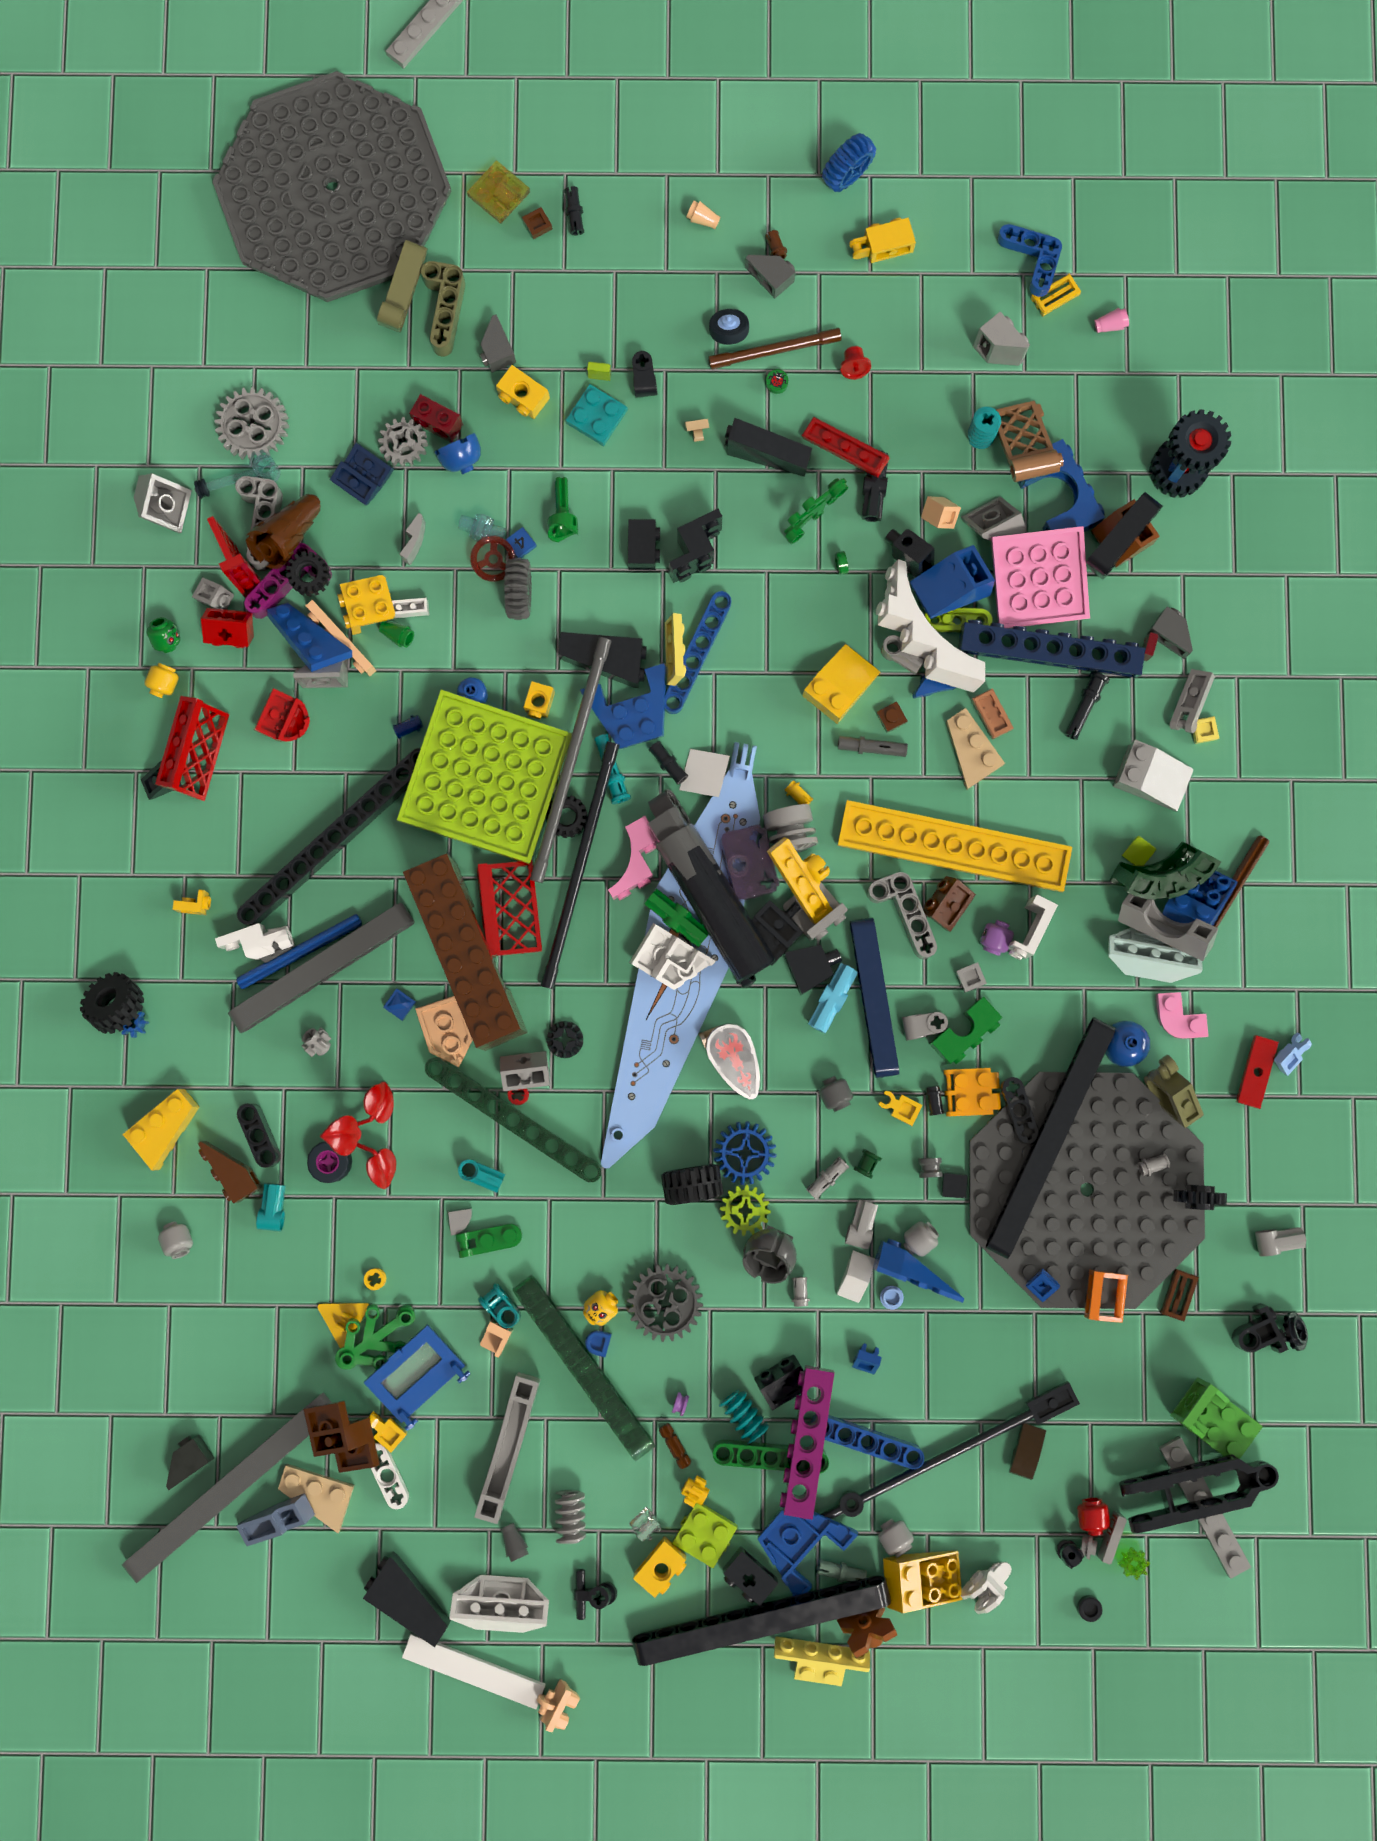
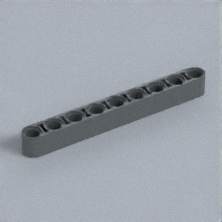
M403 902L391 907L228 1012V1015L240 1033L248 1031L408 929L415 923L414 919Z

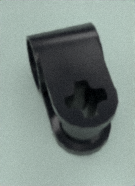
M639 351L632 358L635 398L656 396L658 393L652 357L646 351ZM640 362H644L645 367H641Z

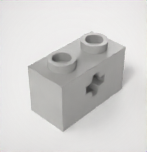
M547 1052L501 1056L500 1074L503 1091L550 1086Z

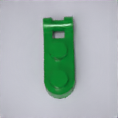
M505 1224L456 1234V1242H459L460 1251H458L459 1258L515 1247L522 1240L521 1228L515 1224ZM475 1238L476 1247L470 1248L468 1240Z

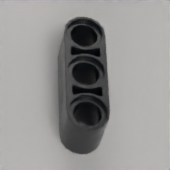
M247 1103L241 1105L237 1110V1119L256 1163L264 1168L276 1166L280 1162L281 1154L263 1110L257 1104ZM248 1108H252L255 1113L254 1118L250 1121L245 1116ZM258 1129L262 1130L264 1134L260 1142L254 1138V1133ZM267 1150L273 1155L270 1163H266L263 1159V1155Z

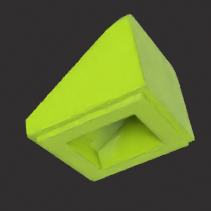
M1137 836L1122 854V857L1133 865L1143 866L1157 849L1142 837Z

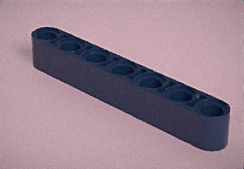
M874 918L850 921V930L875 1078L899 1075V1065Z

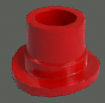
M852 346L845 350V360L841 363L840 370L842 375L848 379H860L870 371L872 367L871 361L864 357L861 347Z

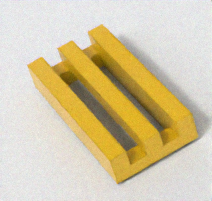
M1070 273L1052 283L1048 293L1069 282V285L1042 301L1040 300L1041 297L1031 296L1032 302L1036 303V308L1040 309L1042 317L1080 295L1081 290ZM1072 289L1074 290V291H1072L1071 293L1065 295L1064 297L1060 298L1059 300H1057V301L1053 302L1052 304L1048 305L1047 307H1045L1046 304H1048V303H1050L1051 301L1057 299L1058 297L1062 296L1063 294L1067 293L1068 291H1070V290H1072Z

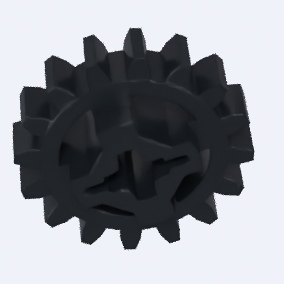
M1186 1184V1190H1174L1173 1201L1184 1202L1186 1209L1215 1210V1205H1227V1193L1215 1192V1186Z

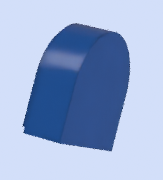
M601 1330L589 1333L585 1341L587 1350L591 1354L606 1358L612 1333Z

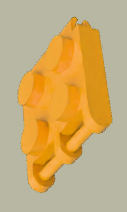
M991 1068L943 1070L947 1082L945 1096H947L948 1112H946V1117L993 1115V1110L1001 1109L1000 1093H992V1089L1000 1088L999 1072H991ZM951 1074H953V1083H954V1090H953V1091H952V1088H951ZM952 1095H954V1100H955V1111H954V1112H953V1105H952Z

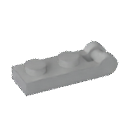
M1191 669L1171 718V729H1185L1189 733L1196 731L1198 718L1215 678L1212 672ZM1184 715H1189L1187 720H1182Z

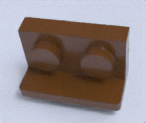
M946 876L938 883L937 890L932 897L925 902L923 911L926 917L931 918L943 929L951 932L976 894L958 879Z

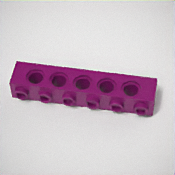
M805 1365L804 1371L799 1372L798 1385L802 1386L801 1395H796L794 1409L798 1410L797 1420L792 1419L791 1434H794L793 1444L789 1443L787 1458H790L791 1461L790 1467L785 1468L783 1483H787L786 1493L781 1492L779 1507H783L784 1515L813 1520L835 1374L834 1370ZM811 1387L820 1389V1395L815 1399L807 1396V1391ZM808 1411H813L817 1414L816 1420L812 1423H807L803 1419L804 1414ZM808 1435L813 1438V1443L809 1447H803L800 1444V1439L803 1436ZM800 1460L809 1462V1468L806 1471H799L796 1468V1464ZM798 1484L806 1488L805 1493L800 1496L792 1492L794 1486Z

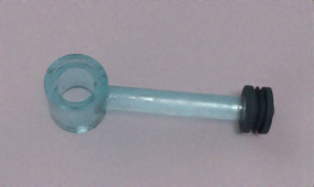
M259 455L253 461V469L210 482H206L204 479L194 481L195 492L200 499L203 496L205 497V495L209 497V491L236 484L237 480L243 476L270 479L276 482L280 477V468L270 456ZM266 466H271L268 472L262 473Z

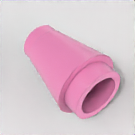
M1117 308L1094 320L1096 332L1124 330V327L1129 326L1126 309Z

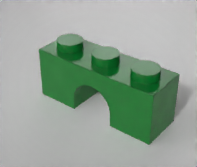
M985 997L978 999L963 1013L971 1024V1029L966 1036H958L950 1028H946L929 1043L947 1064L952 1062L958 1064L966 1056L964 1052L969 1047L974 1049L983 1041L981 1036L987 1031L991 1034L1000 1026L998 1021L1003 1017Z

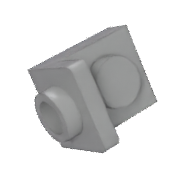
M203 577L192 595V598L214 609L227 610L234 597V594L223 586Z

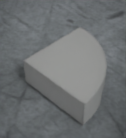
M472 1208L448 1212L451 1236L460 1233L468 1226L472 1218Z

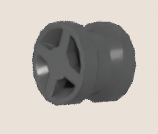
M942 1158L918 1159V1164L921 1165L919 1178L943 1177V1173L940 1170Z

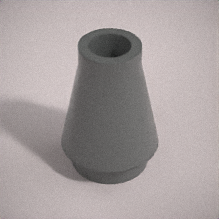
M513 1523L501 1528L506 1557L509 1556L512 1562L528 1555V1546L516 1529L515 1524Z

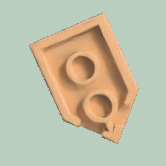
M455 996L416 1008L429 1053L459 1067L473 1040Z

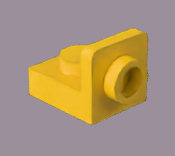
M199 889L197 903L196 899L182 897L181 901L174 900L172 910L179 913L206 915V911L211 906V897L207 891Z

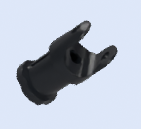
M1063 1539L1058 1543L1057 1555L1067 1567L1073 1569L1085 1558L1082 1550L1072 1540Z

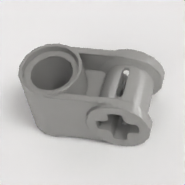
M940 1012L903 1017L902 1023L906 1041L943 1032L948 1025L947 1017ZM935 1016L939 1020H943L940 1029H936V1026H931Z

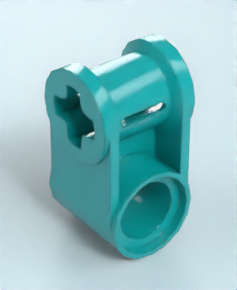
M493 1284V1288L484 1297L480 1296L478 1298L483 1308L502 1327L511 1328L520 1321V1310L499 1284ZM506 1310L512 1311L515 1315L512 1323L506 1322L503 1318Z

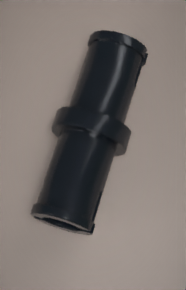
M571 186V191L567 187L564 189L567 202L565 211L566 215L569 216L570 234L577 236V231H579L580 235L584 233L582 222L583 207L580 206L578 187Z
M657 741L649 748V752L661 764L660 768L663 771L666 770L677 785L688 778V774L676 762L677 758L674 755L671 756L660 741Z

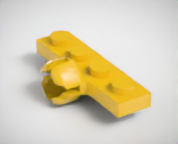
M783 837L767 850L768 855L812 923L817 924L833 911L819 887L821 881L829 876L830 873L828 866L824 868L826 862L819 855L810 854L806 859L802 860L790 840L786 837Z

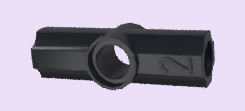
M888 463L878 478L869 473H866L864 477L862 519L867 522H876L882 519L883 500L886 496L888 477H886Z

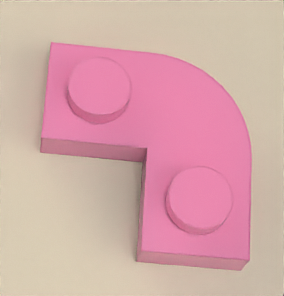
M1181 992L1156 994L1158 1021L1168 1034L1178 1039L1208 1037L1206 1014L1183 1015Z

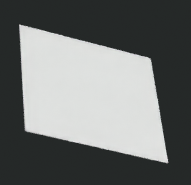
M690 749L685 767V773L688 774V778L681 783L679 790L719 797L730 756Z

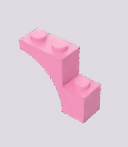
M646 816L625 827L631 842V857L628 868L622 878L613 887L608 889L613 900L618 898L620 901L631 895L630 890L637 886L639 889L644 888L651 883L650 879L653 878L652 872L641 855L642 852H645V854L652 852L656 849V844H658V841L647 825L649 821Z

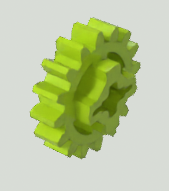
M745 1184L744 1190H741L737 1185L735 1193L730 1190L727 1191L730 1196L729 1199L722 1198L726 1206L720 1207L721 1211H725V1214L721 1216V1220H728L725 1227L733 1226L734 1234L741 1230L742 1236H745L746 1231L750 1230V1233L753 1235L755 1233L754 1228L763 1229L761 1222L768 1223V1219L764 1216L771 1213L770 1210L765 1209V1206L770 1203L769 1201L762 1200L765 1196L763 1192L759 1195L756 1194L757 1187L750 1191L748 1184ZM742 1195L741 1201L738 1204L730 1205L734 1198ZM750 1195L759 1201L761 1207L754 1206L750 1202ZM745 1199H747L748 1208L752 1209V1211L747 1213L744 1221L742 1212L738 1210L743 1208ZM730 1214H736L740 1218V1225L732 1220ZM753 1216H759L754 1224L749 1225V1220Z

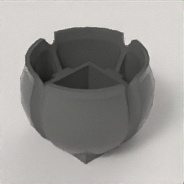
M767 1225L766 1229L754 1233L748 1239L743 1249L742 1262L744 1269L753 1278L760 1276L761 1282L776 1284L785 1281L794 1269L797 1261L796 1248L792 1241L793 1236Z

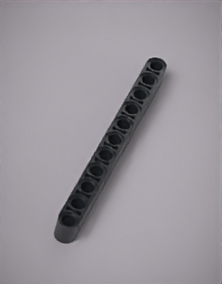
M421 748L412 750L241 905L237 911L238 920L247 926H252L265 920L397 800L408 788L416 764L415 761ZM402 771H409V777L406 780H399L398 777ZM386 786H391V794L382 796V789ZM370 801L375 802V808L372 811H365L366 803ZM351 817L358 818V823L354 827H348V820ZM335 832H340V840L336 843H332V834ZM317 848H323L324 853L322 857L314 858V851ZM301 863H305L306 871L302 874H298V865ZM287 878L289 886L281 890L280 882ZM271 894V903L264 906L262 902L263 897ZM249 910H253L255 913L251 921H247L245 918Z
M1095 1017L1088 1024L1042 1122L1038 1138L1033 1142L985 1246L986 1249L1006 1259L1012 1254L1116 1029L1114 1026Z
M877 1575L762 1603L760 1606L754 1605L640 1633L634 1636L631 1641L638 1665L648 1666L881 1609L891 1604V1597L886 1578Z

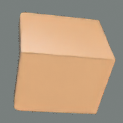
M927 496L921 518L937 528L954 529L961 507L945 497Z
M492 1319L480 1346L494 1352V1356L499 1358L513 1329L504 1328Z

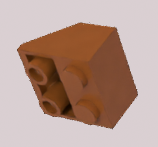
M1135 499L1114 511L1091 530L1099 544L1102 543L1134 505ZM1151 522L1117 561L1115 568L1153 545L1160 537Z

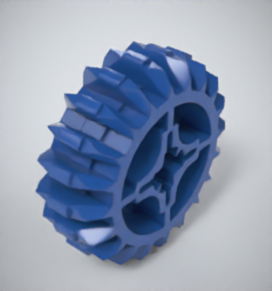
M858 133L840 145L825 164L822 172V178L830 189L834 192H841L863 175L876 154V147L873 141L868 136L866 137L864 134Z
M749 1121L745 1122V1128L742 1129L740 1122H736L737 1130L735 1131L731 1125L727 1126L731 1133L727 1135L724 1131H721L720 1134L725 1138L724 1141L720 1139L715 1141L717 1144L722 1145L721 1149H713L715 1153L721 1154V1157L714 1158L715 1162L722 1160L723 1164L719 1165L720 1170L727 1169L723 1176L726 1178L732 1173L731 1182L735 1183L737 1176L741 1177V1185H744L745 1178L749 1177L750 1184H754L753 1176L755 1175L761 1181L763 1179L759 1174L761 1171L767 1175L770 1173L765 1166L774 1167V1163L768 1161L769 1157L776 1158L777 1156L775 1153H769V1149L776 1148L775 1144L768 1145L767 1143L773 1137L771 1135L766 1138L763 1137L767 1131L765 1128L758 1133L759 1124L757 1123L754 1124L753 1129H749ZM743 1133L742 1143L739 1147L726 1148L728 1142L734 1136ZM750 1134L756 1136L761 1141L764 1151L751 1148ZM745 1140H747L746 1146L749 1147L748 1150H751L752 1153H757V1155L751 1154V1156H747L745 1165H743L742 1155L739 1156L738 1153H733V1151L743 1150ZM725 1155L737 1156L739 1158L740 1172L730 1167ZM763 1158L762 1163L757 1169L747 1172L750 1159Z

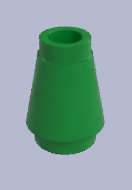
M382 621L379 626V632L399 647L407 648L414 639V631L409 626L390 621Z

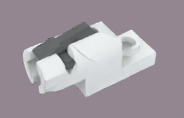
M260 923L215 938L218 948L231 951L239 948L241 943L247 958L261 959L265 963L288 952L295 946L288 926L267 929L268 932H266L265 926Z

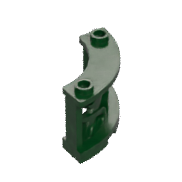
M1181 842L1169 856L1154 864L1139 866L1119 862L1110 878V882L1126 887L1124 891L1140 898L1151 900L1171 899L1189 893L1190 889L1198 884H1203L1216 871L1221 861L1185 842Z

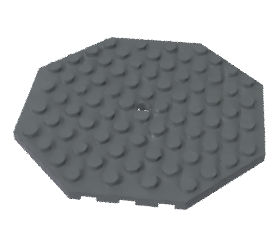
M338 71L253 100L250 112L246 120H243L236 134L237 138L233 146L229 147L222 161L223 165L212 181L242 264L326 302L392 280L405 240L425 246L451 194L449 181L422 109L415 105H408L402 102L401 99L386 92L383 94L376 91L372 86L361 81L351 80L345 77V74ZM331 182L338 184L334 192L327 189V185Z
M1038 1072L1024 1086L1038 1130L1066 1072ZM1096 1072L1015 1248L1008 1259L986 1249L985 1246L1033 1143H1023L1018 1140L1006 1105L969 1140V1235L1041 1308H1085L1089 1269L1128 1275L1124 1309H1136L1205 1239V1210L1186 1209L1184 1202L1173 1201L1174 1190H1186V1184L1204 1185V1144L1187 1127L1184 1128L1164 1111L1159 1104L1160 1100L1133 1073ZM1015 1094L1014 1098L1010 1099V1103L1014 1100H1022V1096L1016 1097ZM1018 1103L1014 1106L1013 1112L1017 1117H1022L1026 1113V1108L1023 1104ZM1030 1119L1017 1121L1018 1125L1023 1124L1024 1132H1021V1135L1030 1139V1134L1033 1133V1130L1028 1129L1025 1123L1030 1122ZM1164 1153L1167 1155L1170 1161V1168L1151 1173L1149 1177L1141 1175L1138 1169V1162H1141V1159L1145 1158L1147 1160ZM1084 1183H1089L1093 1188L1089 1196H1084L1081 1193L1080 1189ZM1042 1268L1060 1284V1288L1043 1303L1026 1287V1283ZM1103 1277L1100 1309H1115L1118 1279Z

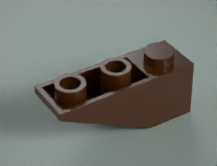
M200 1141L198 1143L201 1148L198 1150L204 1161H208L211 1165V1174L217 1182H221L224 1187L222 1192L229 1202L232 1201L233 1204L239 1203L263 1188L251 1167L207 1141Z

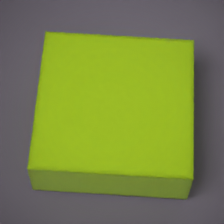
M588 362V378L611 380L610 364Z

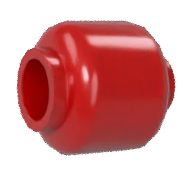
M1095 1497L1085 1498L1078 1505L1079 1527L1084 1531H1088V1535H1102L1103 1530L1110 1526L1108 1505L1102 1502L1100 1498Z

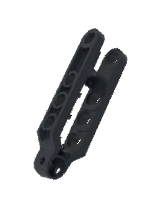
M1231 1454L1121 1481L1119 1486L1123 1497H1125V1494H1135L1143 1491L1145 1493L1161 1491L1165 1508L1128 1518L1131 1532L1143 1533L1251 1507L1259 1492L1271 1489L1278 1483L1279 1474L1277 1469L1268 1462L1259 1460L1245 1463ZM1236 1470L1240 1484L1237 1491L1174 1506L1170 1490L1171 1487H1174L1173 1484L1189 1480L1196 1482L1198 1478L1210 1475L1217 1477L1221 1476L1220 1473Z

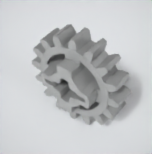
M402 417L399 423L396 419H393L392 426L386 423L387 431L381 430L380 434L383 438L378 439L381 445L379 449L381 454H385V460H391L393 466L400 462L402 468L408 462L412 467L413 460L420 462L419 455H426V450L423 447L428 446V442L425 440L427 435L425 431H422V426L420 424L415 426L413 419L406 423L405 417ZM413 434L417 436L418 443L413 440ZM389 442L393 445V452L389 449Z

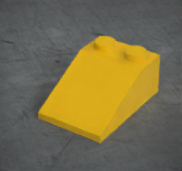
M845 644L808 684L802 696L838 724L881 672Z

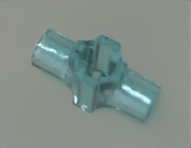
M476 514L475 518L461 515L458 529L470 532V538L482 543H488L489 539L502 542L506 528L495 525L494 519L483 514Z

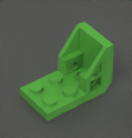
M1199 1377L1196 1378L1170 1415L1221 1455L1232 1454L1239 1459L1263 1427L1231 1403L1216 1387Z

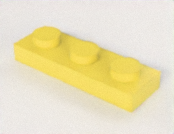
M673 613L665 622L667 685L673 686L684 678L686 673V666L683 664L685 645L682 638L684 624L682 623V614Z

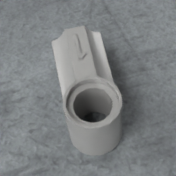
M896 635L887 637L881 648L882 656L886 660L896 662L916 675L925 659L901 652L902 642L900 637ZM887 645H896L898 651L890 652L887 649Z
M858 1199L853 1221L847 1230L845 1244L866 1250L869 1249L878 1205Z
M1301 1227L1279 1231L1273 1229L1255 1232L1258 1252L1261 1257L1278 1255L1282 1251L1306 1248V1236Z

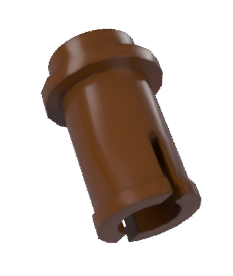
M777 230L768 232L765 235V239L771 250L770 256H781L785 259L787 257V248L783 247L779 232Z

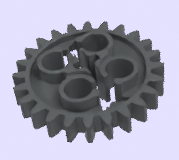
M657 1264L655 1272L648 1267L647 1276L643 1273L639 1274L641 1282L633 1281L637 1288L629 1289V1292L634 1297L627 1299V1302L633 1304L627 1311L635 1312V1315L630 1320H638L639 1323L636 1329L644 1327L643 1335L645 1336L651 1332L652 1340L657 1335H660L661 1341L664 1342L665 1337L669 1335L670 1340L674 1341V1334L676 1333L680 1338H683L682 1330L685 1329L690 1333L689 1324L697 1325L694 1316L699 1317L702 1315L701 1312L696 1310L703 1307V1303L697 1301V1299L703 1297V1294L695 1292L700 1285L691 1284L694 1276L687 1279L685 1277L687 1274L686 1269L681 1274L678 1273L677 1265L673 1271L670 1270L669 1264H666L665 1270H661L660 1265ZM667 1274L672 1281L681 1279L675 1285V1289L685 1290L687 1297L683 1301H677L673 1296L674 1291L671 1290L669 1302L672 1305L666 1306L663 1316L666 1317L669 1312H676L679 1315V1320L677 1323L670 1324L665 1319L663 1321L665 1331H663L659 1325L649 1326V1324L655 1321V1315L647 1316L643 1309L647 1304H653L657 1308V1314L659 1315L662 1303L658 1301L665 1298L667 1289L665 1288L662 1293L657 1294L652 1291L651 1285L656 1281L662 1282L664 1286L667 1285Z

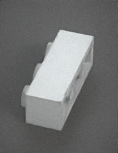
M427 598L392 601L395 611L394 618L429 615Z

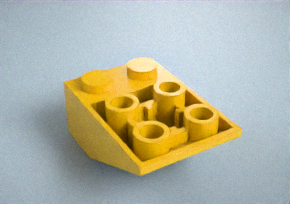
M957 1550L902 1554L899 1557L883 1558L884 1577L886 1578L891 1597V1604L887 1608L907 1613L962 1600L959 1553Z

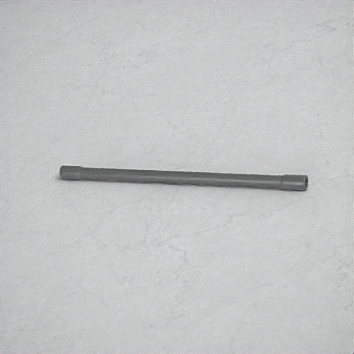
M598 637L592 666L542 842L531 872L530 880L543 883L548 859L601 672L610 649L611 640Z

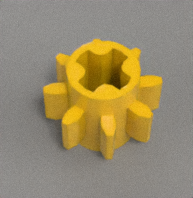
M698 1475L694 1480L691 1478L687 1479L680 1493L685 1496L684 1503L693 1508L696 1503L700 1505L704 1503L710 1491L709 1488L705 1487L707 1484L705 1479Z

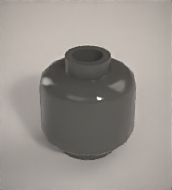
M833 1076L822 1081L824 1086L819 1089V1094L826 1109H833L836 1112L851 1105L850 1101L853 1099V1094L845 1079L837 1080Z

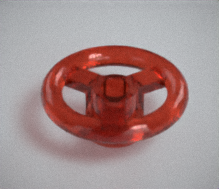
M487 536L480 539L473 546L470 555V562L474 572L480 578L490 582L500 581L505 577L506 563L503 562L501 553L497 551L498 544L506 549L509 559L515 558V552L510 543L498 536ZM490 543V550L485 554L484 559L477 562L480 548ZM492 554L497 556L495 563H490L489 557ZM485 566L490 568L499 567L503 572L490 575L483 572L481 568Z

